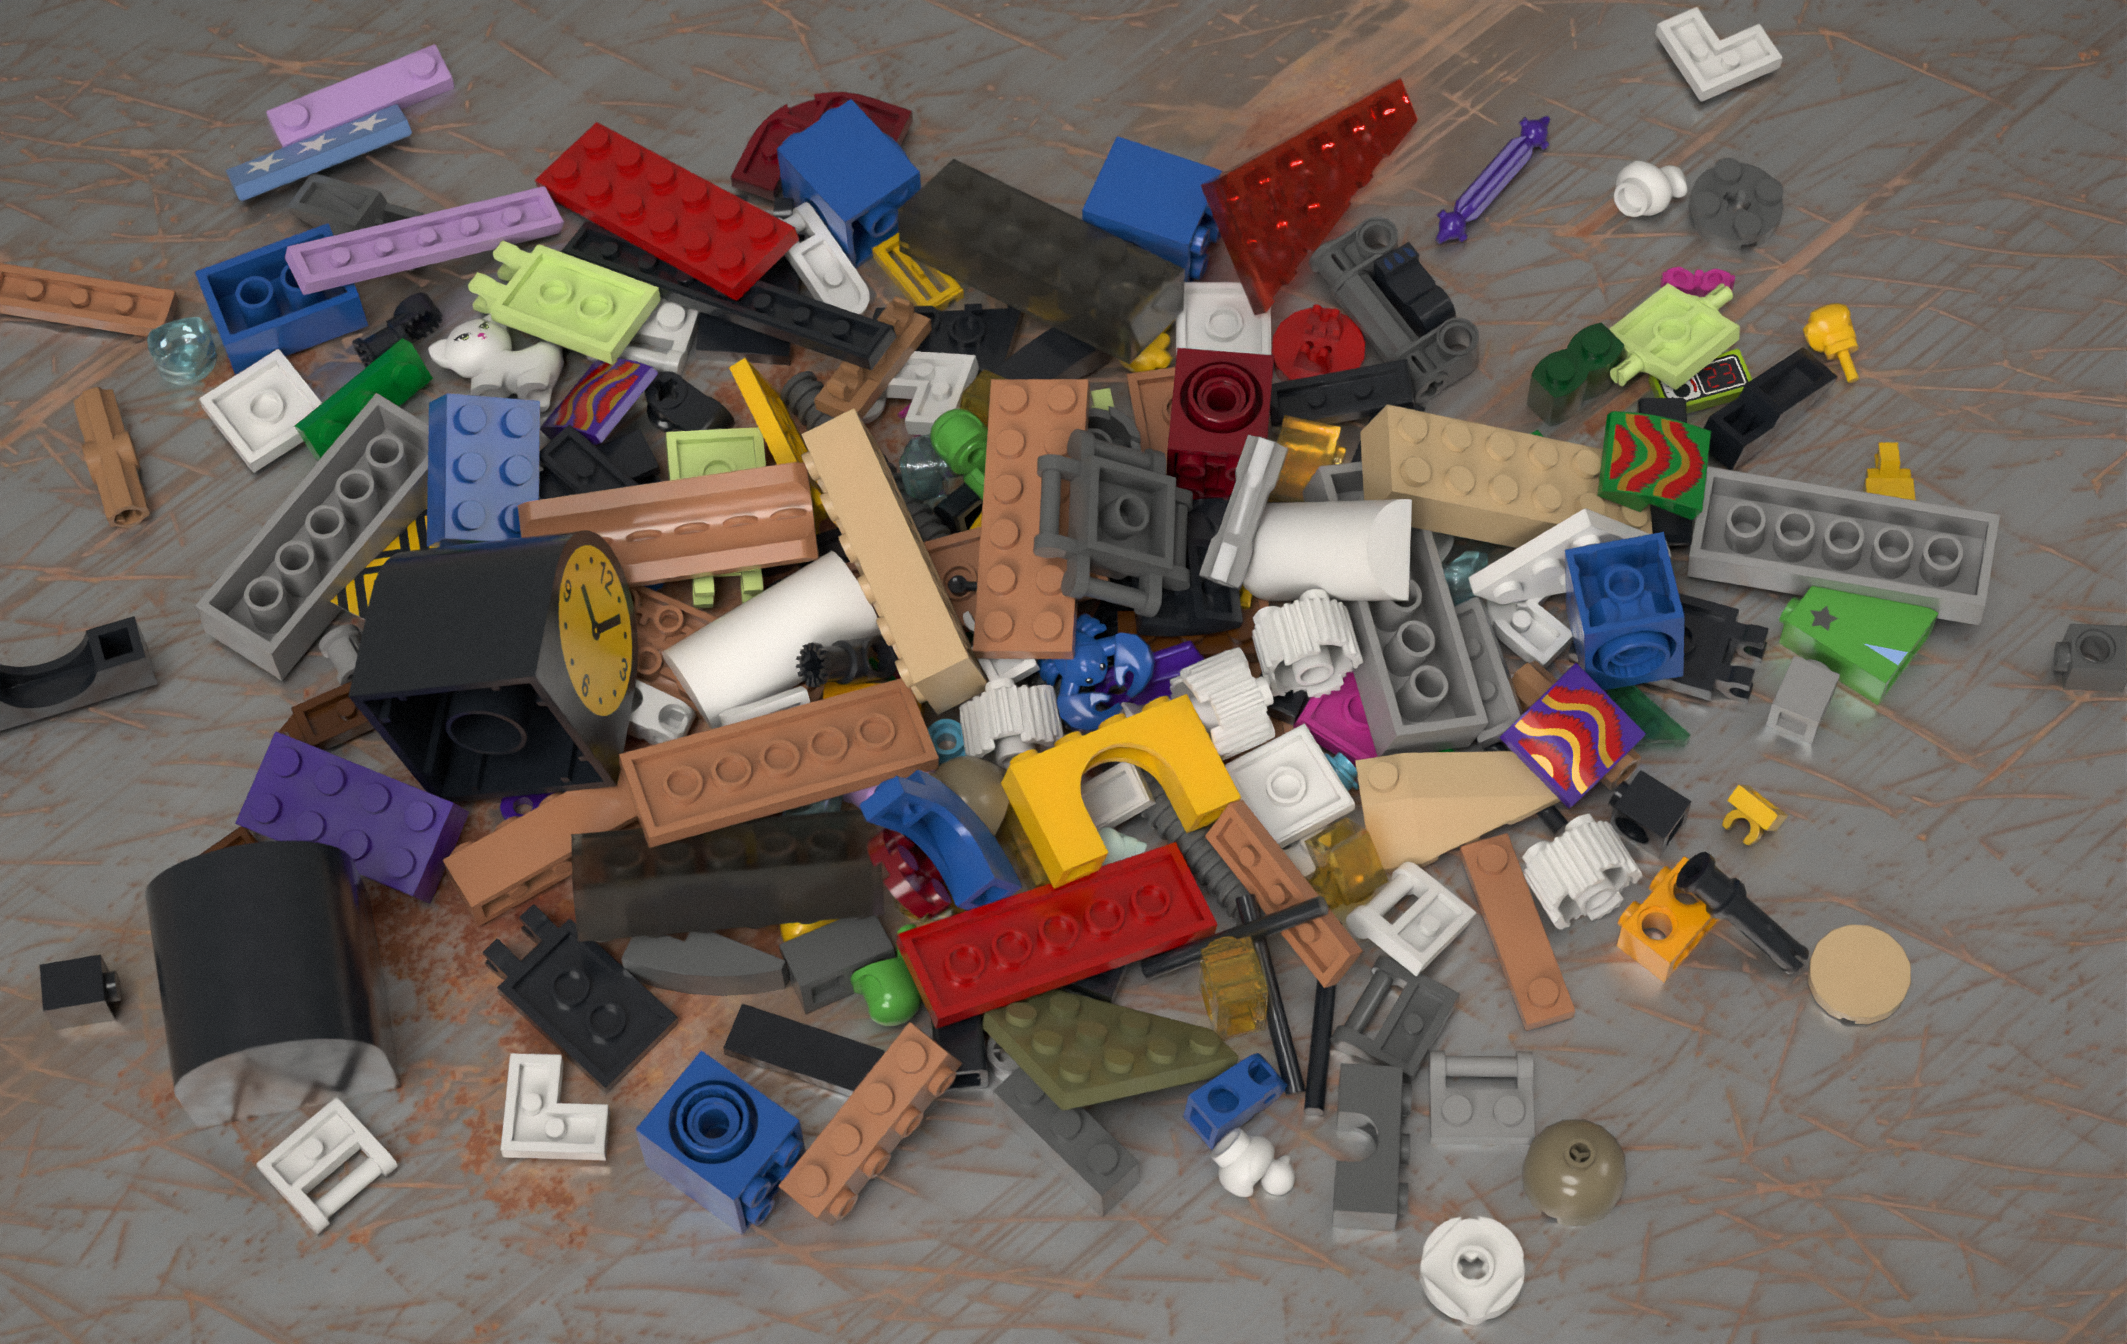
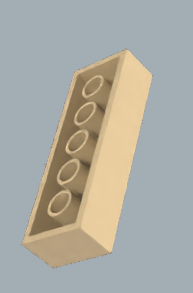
M1386 405L1360 432L1364 500L1411 499V527L1519 548L1586 508L1646 533L1653 534L1650 504L1641 512L1597 496L1603 449L1392 405Z
M853 408L801 434L808 448V452L801 455L812 479L814 481L817 480L824 493L820 495V499L832 522L836 521L842 535L838 536L839 541L849 561L855 563L861 575L857 578L858 583L869 604L874 605L880 617L876 619L877 625L888 646L892 645L899 659L895 661V664L907 688L912 689L919 704L928 701L937 715L985 692V685L988 683L978 659L974 656L968 637L879 444L856 410Z

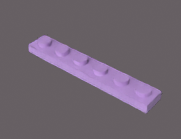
M543 186L288 246L285 260L303 295L493 250L497 248L502 240L511 244H517L561 233L564 221L546 187Z

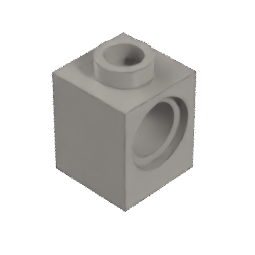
M1794 656L1774 698L1766 726L1812 744L1833 698L1840 674L1831 671L1829 667L1819 661L1803 660Z

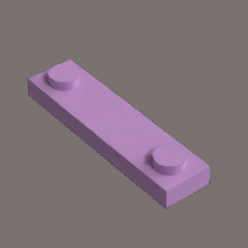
M434 44L266 111V114L281 148H284L394 104H397L402 110L452 90L455 87L452 76Z

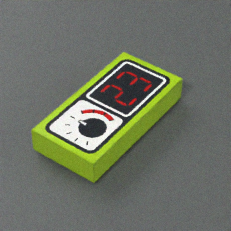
M1739 348L1719 355L1677 390L1650 374L1648 378L1655 398H1684L1686 400L1687 414L1734 401L1740 396L1745 384L1752 380Z

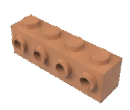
M620 769L617 786L553 793L546 797L539 804L538 808L521 817L514 816L504 820L496 827L494 832L480 840L462 843L452 851L449 857L443 859L450 882L479 927L644 835Z
M909 1022L778 1187L815 1218L833 1226L837 1220H841L852 1210L858 1200L859 1192L867 1182L883 1171L891 1158L890 1153L902 1138L908 1137L918 1127L923 1119V1112L934 1098L941 1096L950 1087L956 1077V1071L962 1063L926 1033Z

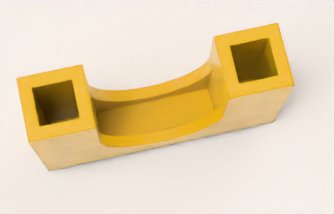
M1187 694L1170 700L1169 696L1156 698L1142 708V712L1128 718L1124 713L1114 715L1103 721L1098 726V730L1082 735L1080 731L1069 733L1057 740L1053 748L1038 753L1036 749L1022 752L1009 762L1010 765L1001 782L1054 889L1099 871L1109 853L1085 808L1081 796V777L1097 765L1107 762H1126L1149 772L1164 789L1187 834L1216 822L1229 803L1240 801L1241 799L1234 782Z

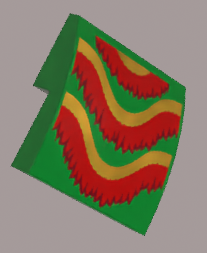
M1611 411L1606 419L1597 496L1638 512L1652 504L1693 520L1703 510L1711 431L1661 416Z

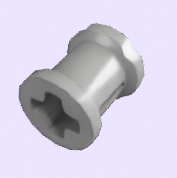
M353 624L342 625L331 630L321 639L318 646L322 655L330 658L337 669V680L340 685L352 681L360 647L361 633L358 627Z

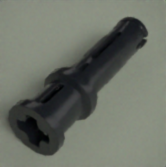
M1700 852L1689 859L1677 876L1676 884L1678 888L1685 893L1692 892L1706 904V911L1711 917L1728 920L1777 963L1785 973L1793 974L1802 968L1804 964L1795 956L1798 955L1803 960H1807L1809 950L1796 941L1746 896L1745 885L1739 879L1729 878L1715 866V858L1708 852Z

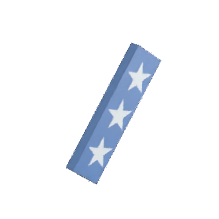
M394 104L225 171L238 199L244 201L408 137L412 134L407 118L399 106Z

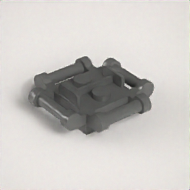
M1075 429L1067 443V453L1071 458L1047 454L1037 459V475L1041 477L1039 534L1034 537L1033 553L1043 558L1059 557L1067 559V570L1061 582V591L1064 596L1075 599L1087 596L1134 608L1135 613L1138 615L1154 617L1161 606L1162 587L1171 591H1182L1190 587L1191 571L1186 568L1188 512L1193 509V493L1176 487V478L1166 475L1165 453L1150 448L1144 452L1095 439L1093 433ZM1061 479L1070 481L1068 537L1059 535ZM1090 573L1114 579H1123L1128 575L1139 578V589L1090 577Z

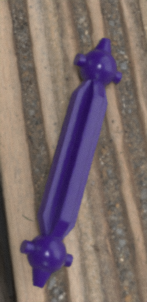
M1548 116L1538 120L1522 118L1519 121V124L1522 126L1520 136L1512 138L1455 202L1453 212L1447 213L1442 209L1437 213L1440 219L1438 223L1439 232L1436 237L1437 243L1441 244L1449 239H1459L1460 242L1466 240L1468 237L1465 233L1466 223L1476 220L1532 156L1533 147L1540 146L1544 150L1549 146V142L1546 140L1548 137L1547 128L1550 122Z

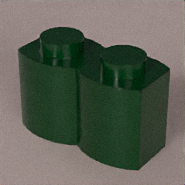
M1596 323L1585 327L1571 339L1567 349L1547 355L1536 365L1531 375L1527 405L1549 427L1566 422L1579 411L1584 400L1598 397L1612 387L1615 382L1610 376V370L1621 363L1625 344L1603 323Z

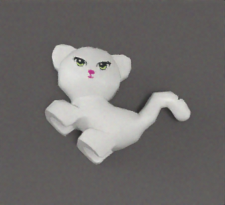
M491 314L483 319H473L456 326L448 339L434 342L428 348L430 358L439 366L445 369H452L463 378H471V395L508 398L511 394H517V399L540 401V412L548 410L552 390L558 382L564 365L563 346L547 340L545 342H538L523 350L513 351L511 336L508 333L510 327L492 321Z

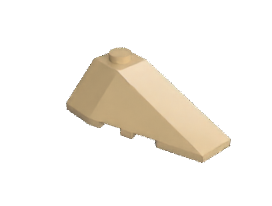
M1513 751L1400 753L1355 760L1373 875L1394 872L1404 862H1412L1423 868L1438 861V856L1462 844L1467 845L1480 840L1481 835L1506 823L1509 825L1517 823L1561 801Z

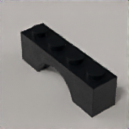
M135 616L86 630L83 640L75 649L53 661L23 667L0 664V731L158 684L146 640Z

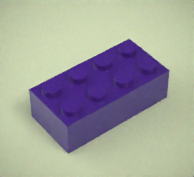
M275 731L235 824L274 841H309L340 848L350 855L360 876L430 904L446 869L443 859L449 857L454 850L470 812L453 802Z

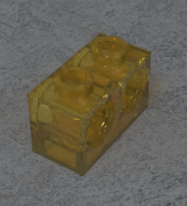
M1227 936L1214 940L1207 948L1201 949L1199 990L1212 1031L1223 1041L1265 1030L1268 989L1251 937L1236 939V937Z

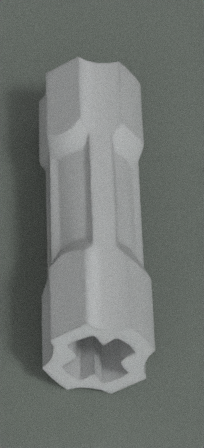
M1247 436L1235 472L1236 483L1219 531L1211 539L1199 573L1200 577L1226 587L1241 589L1253 554L1252 542L1268 496L1277 486L1289 451L1287 447L1261 437Z

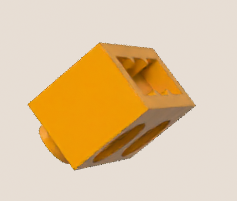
M1685 856L1673 869L1667 865L1663 867L1648 888L1652 893L1642 904L1636 900L1633 901L1617 922V925L1621 927L1617 947L1664 983L1720 920L1711 917L1706 911V904L1692 892L1687 894H1690L1697 900L1695 904H1683L1675 898L1674 895L1685 893L1676 884L1681 868L1689 860ZM1648 928L1659 929L1666 935V938L1662 940L1651 939L1645 935L1643 930Z

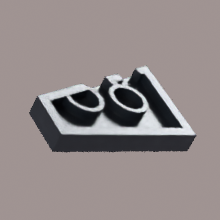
M1008 302V308L982 309V303L964 304V310L938 311L933 306H914V312L930 318L932 330L916 351L976 355L979 370L975 380L981 381L1010 357L1024 315V302ZM876 308L872 319L877 320L885 308Z

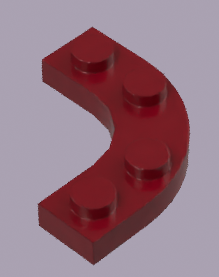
M849 92L813 94L814 100L806 101L790 108L786 104L769 115L753 133L731 175L732 187L775 201V197H777L782 187L777 148L782 145L787 137L796 132L801 133L819 121L826 111L831 108H838L850 99L858 105L883 133L892 137L899 146H901L913 122L912 111L872 97Z

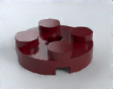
M888 828L882 829L869 839L867 848L874 867L883 862L890 874L883 882L903 907L920 919L928 914L929 921L948 909L952 900L944 884L945 881L931 859L917 844L905 835Z

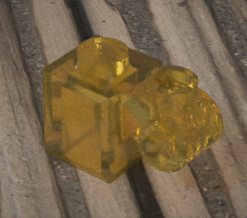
M1347 817L1304 841L1316 868L1315 873L1310 879L1305 876L1304 878L1319 896H1323L1330 910L1335 909L1341 904L1348 906L1352 903L1362 902L1372 896L1375 889L1389 882L1369 832Z

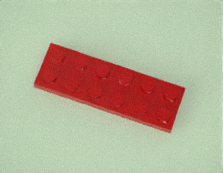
M598 122L593 124L534 180L537 188L546 187L551 199L736 301L799 241L794 226Z
M1174 842L1101 866L1099 871L1055 889L1050 883L898 933L896 944L937 1029L1208 937L1216 933L1218 924L1177 843Z

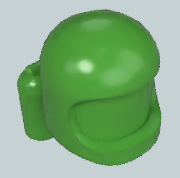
M962 408L948 410L941 414L931 427L930 442L932 448L954 473L963 474L964 482L983 501L988 427L974 413Z
M915 924L905 925L897 931V935L917 926ZM897 944L896 958L862 967L855 971L850 979L855 993L864 996L871 1019L887 1027L898 1026L911 1020L918 1012L922 1001Z

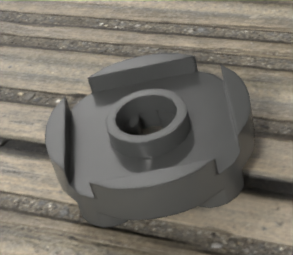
M1723 158L1715 164V167L1703 172L1692 187L1688 206L1689 214L1691 212V216L1695 221L1694 228L1704 240L1722 249L1741 250L1742 245H1750L1755 242V247L1768 241L1779 227L1783 212V186L1778 180L1772 178L1768 173L1756 166L1739 163L1733 158ZM1728 200L1742 201L1748 209L1739 208L1735 213L1728 210Z

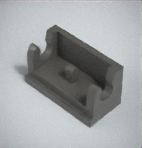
M872 906L779 944L780 953L786 961L789 980L805 1014L855 994L850 979L852 974L858 969L879 961L895 958L894 947Z

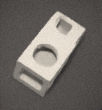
M636 679L627 734L640 740L645 739L652 745L685 737L696 717L694 710L685 702Z

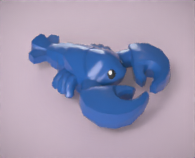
M1086 613L1082 614L1076 622L1074 659H1039L1037 664L1040 670L1037 672L1040 673L1043 681H1046L1047 685L1051 686L1055 685L1058 674L1062 676L1059 696L1056 701L1059 717L1072 730L1090 733L1098 730V726L1106 719L1120 714L1123 707L1118 702L1110 709L1102 712L1097 711L1095 705L1100 702H1109L1112 696L1103 692L1079 693L1080 686L1096 685L1103 681L1107 673V657L1114 655L1115 681L1119 688L1125 684L1127 671L1130 670L1134 674L1132 685L1126 693L1127 696L1133 699L1143 692L1152 679L1155 660L1151 647L1137 634L1118 633L1114 636L1096 640L1094 636L1103 633L1107 628L1105 624H1100L1099 620L1091 618Z

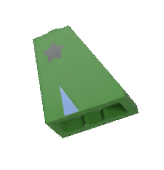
M1811 586L1801 600L1793 597L1783 610L1779 618V622L1784 624L1779 643L1805 660L1811 659L1825 664L1831 671L1840 674L1838 681L1876 705H1879L1931 636L1939 613L1928 607Z

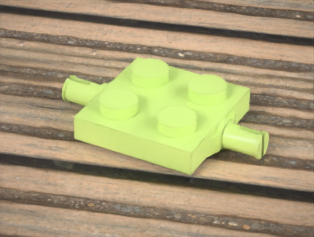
M1669 283L1663 286L1609 329L1625 344L1622 355L1625 360L1610 370L1612 380L1616 384L1619 382V386H1624L1636 374L1645 372L1675 390L1681 387L1739 340L1740 326L1722 316L1718 309L1733 299L1731 289L1728 286L1724 288V284L1721 283L1705 297H1698L1686 294Z

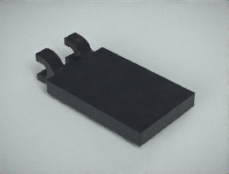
M735 195L748 202V195ZM775 197L773 216L784 220L793 215L794 198ZM797 234L799 243L806 240L804 234ZM785 255L759 279L760 281L800 294L802 280ZM701 312L695 350L697 359L739 362L746 358L750 363L790 366L793 343Z
M1679 593L1684 613L1683 676L1648 682L1647 684L1711 701L1714 689H1718L1726 697L1748 705L1753 690L1752 680L1755 669L1732 666L1731 662L1736 651L1746 659L1762 663L1767 648V642L1765 641L1769 628L1737 622L1739 617V609ZM1573 641L1569 650V662L1579 664Z
M533 904L519 919L524 924L521 927L522 932L538 945L520 961L497 938L483 951V955L488 959L485 961V965L504 980L497 987L498 994L607 1094L678 1025V1017L573 920L569 918L558 928Z

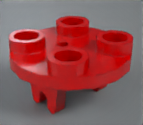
M1318 304L1294 312L1280 323L1273 335L1271 355H1274L1276 376L1284 382L1362 367L1364 364L1365 341L1359 327L1347 315L1340 313L1338 309L1322 308Z

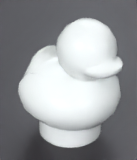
M1635 160L1633 163L1626 165L1618 174L1614 192L1616 206L1622 213L1630 217L1655 215L1668 207L1672 197L1679 198L1686 194V178L1683 171L1676 166L1667 165L1659 169L1648 162Z
M1236 1128L1225 1135L1211 1153V1158L1220 1166L1218 1172L1219 1181L1227 1191L1236 1196H1251L1254 1191L1253 1185L1259 1180L1263 1188L1274 1195L1286 1194L1293 1188L1295 1183V1171L1289 1164L1290 1156L1283 1155L1273 1159L1275 1148L1271 1141L1264 1136H1248L1241 1128Z

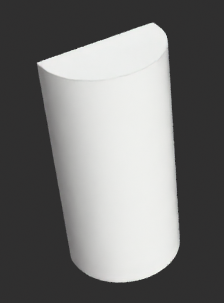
M1412 500L1266 503L1252 542L1253 554L1242 584L1252 595L1267 601L1299 600L1303 593L1312 589L1326 590L1330 601L1333 599L1337 601H1408Z
M830 551L818 560L813 561L664 650L662 654L664 660L711 729L722 727L719 717L721 712L785 692L803 682L801 680L802 676L798 677L797 674L800 668H796V664H800V661L796 660V658L801 656L800 649H804L803 645L814 642L820 643L824 647L832 646L838 640L867 638L881 635V631L876 622L878 617L862 592L857 579L844 561L835 552Z

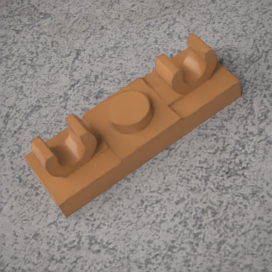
M895 296L893 303L890 302L877 318V321L892 325L896 333V339L872 371L842 361L840 367L815 397L816 410L835 418L854 408L860 418L863 419L888 387L891 380L895 378L910 356L932 330L931 319L914 312L913 303Z

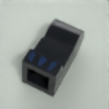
M1407 242L1374 262L1373 281L1416 336L1421 338L1442 325L1445 321L1456 318V311L1447 293L1435 284V280L1419 262L1420 254L1410 242Z

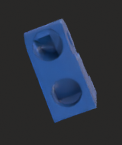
M1260 1053L1252 1054L1189 1094L1183 1118L1213 1151L1218 1142L1230 1131L1239 1128L1252 1119L1254 1114L1260 1113L1272 1105L1283 1094L1287 1084Z

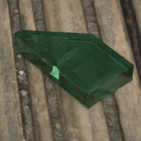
M1634 685L1609 689L1606 692L1646 733L1635 746L1645 747V743L1674 744V747H1684L1689 743L1691 735Z

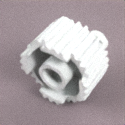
M1312 589L1306 591L1300 596L1299 600H1294L1293 604L1285 603L1282 608L1276 606L1265 607L1258 610L1253 617L1255 623V630H1252L1254 646L1263 677L1267 681L1274 697L1278 695L1285 696V692L1293 690L1294 693L1299 690L1307 691L1308 697L1321 698L1323 694L1330 695L1333 690H1341L1340 687L1344 684L1342 678L1347 676L1346 672H1352L1353 668L1357 669L1358 665L1363 663L1347 607L1342 602L1337 603L1336 599L1330 601L1326 590Z
M1239 647L1226 650L1185 667L1180 671V676L1170 680L1171 698L1175 699L1185 694L1188 695L1222 761L1275 737L1273 724L1266 713L1268 711L1267 706L1272 705L1274 701L1272 692L1263 677L1256 679L1252 677L1245 654Z
M1000 678L986 683V692H982L981 696H974L973 701H967L959 707L966 756L972 755L986 759L1006 770L1010 765L1009 762L1020 753L1030 749H1036L1038 753L1053 748L1054 743L1063 737L1056 693L1051 685H1039L1030 688L1027 685L1017 687L1012 679Z
M1591 814L1574 818L1566 825V832H1564L1563 836L1554 838L1552 843L1547 841L1539 842L1531 846L1522 856L1528 867L1524 870V877L1554 926L1558 927L1559 930L1569 927L1571 925L1569 921L1572 918L1578 919L1581 915H1588L1592 921L1601 919L1603 915L1611 913L1612 909L1621 906L1620 903L1624 899L1620 893L1623 892L1624 887L1629 886V881L1636 884L1643 877L1642 872L1612 825L1607 821L1603 823L1602 820L1596 823Z

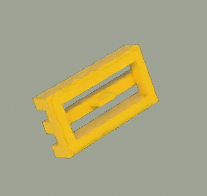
M911 226L872 248L873 258L914 306H933L943 311L949 307L948 303L955 300L958 302L964 298L962 287ZM907 242L946 290L941 293L937 290L923 270L903 249L901 244ZM891 251L894 254V256L904 266L908 273L913 277V279L928 295V297L930 298L928 301L920 293L916 286L911 282V280L906 276V274L901 270L897 263L892 259L888 252Z

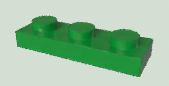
M402 338L294 427L316 461H319L376 393L395 405L400 406L430 382L433 377L412 343Z

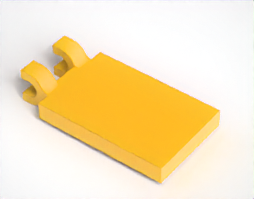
M746 358L730 366L729 369L777 465L793 462L804 463L801 455L808 452V449L786 405L780 399V393ZM809 474L816 534H819L821 521L830 517L820 499V495L824 493L817 480L814 481Z

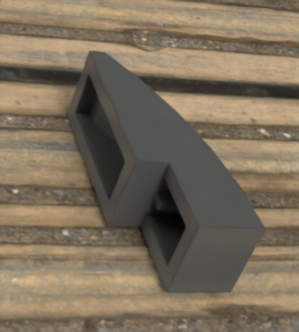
M315 173L307 178L287 205L290 213L314 228L329 223L334 236L424 215L423 212L388 203L381 191Z
M638 924L621 958L623 967L640 983L686 994L712 996L759 994L785 989L789 982L785 960L696 925L692 926L684 942Z

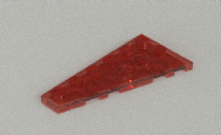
M1401 78L1382 84L1200 185L1254 315L1266 313L1275 302L1273 297L1282 286L1288 285L1298 273L1295 269L1306 255L1315 252L1352 205L1350 202L1351 198L1359 189L1367 186L1374 177L1372 172L1384 157H1388L1393 153L1418 121Z

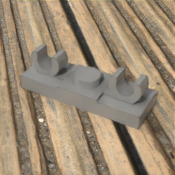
M1477 596L1454 606L1488 719V724L1476 737L1478 743L1483 748H1486L1500 741L1504 743L1499 737L1523 714L1484 601Z

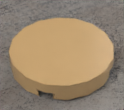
M1850 924L1830 931L1817 943L1809 961L1808 985L1815 1001L1829 1015L1840 1020L1845 1018L1856 1021L1855 1024L1868 1025L1887 1019L1901 1007L1911 984V965L1903 947L1888 933L1868 925Z

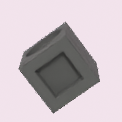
M2069 624L2063 641L2056 642L2054 647L2055 671H2062L2063 690L2122 692L2127 683V626ZM2082 654H2092L2096 656L2100 660V662L2090 661L2086 659Z

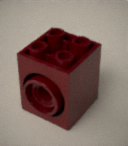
M1177 348L1167 448V475L1176 478V487L1191 491L1193 499L1224 498V500H1229L1236 483L1235 472L1247 436L1251 435L1268 439L1274 355Z

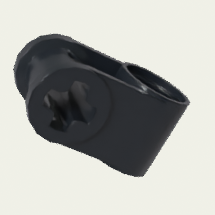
M659 372L644 390L648 403L647 416L649 422L665 434L666 432L732 429L735 426L733 416L720 402L706 396L674 372Z

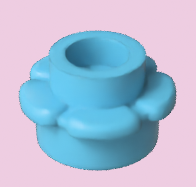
M1340 752L1333 758L1325 753L1324 755L1346 790L1349 791L1351 788H1354L1357 791L1359 785L1354 781L1358 776L1356 767Z

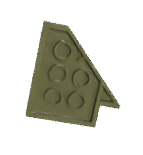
M1052 989L1011 1003L1008 1006L987 1011L983 1021V1029L1062 1111L1215 1078L1236 1065L1239 1057L1209 1028L1058 989Z

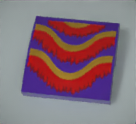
M617 358L613 365L597 360L542 424L540 431L552 440L570 424L593 445L600 444L658 375V372L652 366L627 359Z
M1575 663L1499 738L1570 809L1646 733Z

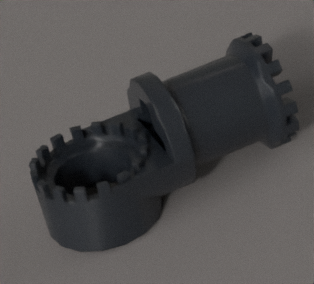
M415 293L404 299L396 307L394 317L386 321L387 327L364 340L361 338L353 340L352 345L358 357L364 356L360 361L361 363L367 362L364 364L366 368L402 338L410 343H414L417 340H421L422 337H428L426 334L428 331L431 334L434 333L432 328H439L438 322L442 323L443 315L428 294Z
M882 635L861 639L838 640L832 646L825 647L820 643H808L803 645L804 649H800L801 656L796 658V660L800 661V664H796V668H800V671L797 672L798 677L802 676L801 680L807 681L806 686L821 687L827 681H836L838 684L846 685L886 679L891 677L896 671L895 661L898 660L892 645L888 646ZM870 646L874 648V652L878 655L876 658L879 660V663H877L878 669L876 671L872 669L868 661Z

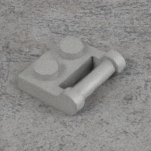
M1429 1051L1430 1144H1531L1535 1139L1532 1051H1517L1516 1056H1445V1051ZM1445 1076L1516 1077V1089L1446 1088Z

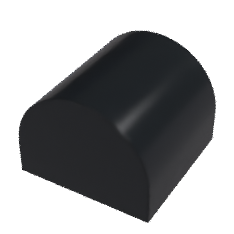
M964 482L934 507V514L940 517L942 525H947L952 535L970 529L982 512L983 501Z

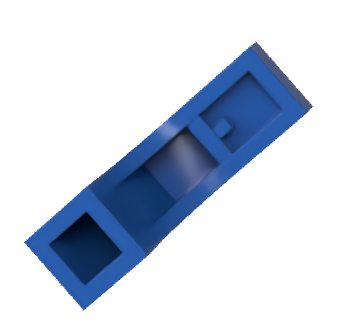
M918 769L907 778L895 776L885 780L876 787L874 794L859 805L867 822L905 835L926 853L943 877L957 907L971 910L1010 897L1022 888L1021 882L1008 857L987 826L956 793L926 772Z

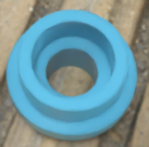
M941 719L927 728L939 757L938 766L952 758L966 756L961 723L952 719ZM943 741H952L956 744L950 750H942L938 747Z

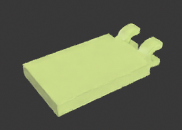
M503 240L494 250L493 257L495 260L503 262L497 271L498 278L509 281L507 285L501 284L493 278L477 272L468 284L469 291L479 295L472 303L474 310L491 314L492 321L612 365L661 301L659 287L540 244L535 247L532 253H528Z
M759 427L666 432L665 441L669 481L766 466L764 440ZM761 569L693 578V607L696 609L713 608V596L715 594L713 577L740 576L742 604L764 590Z

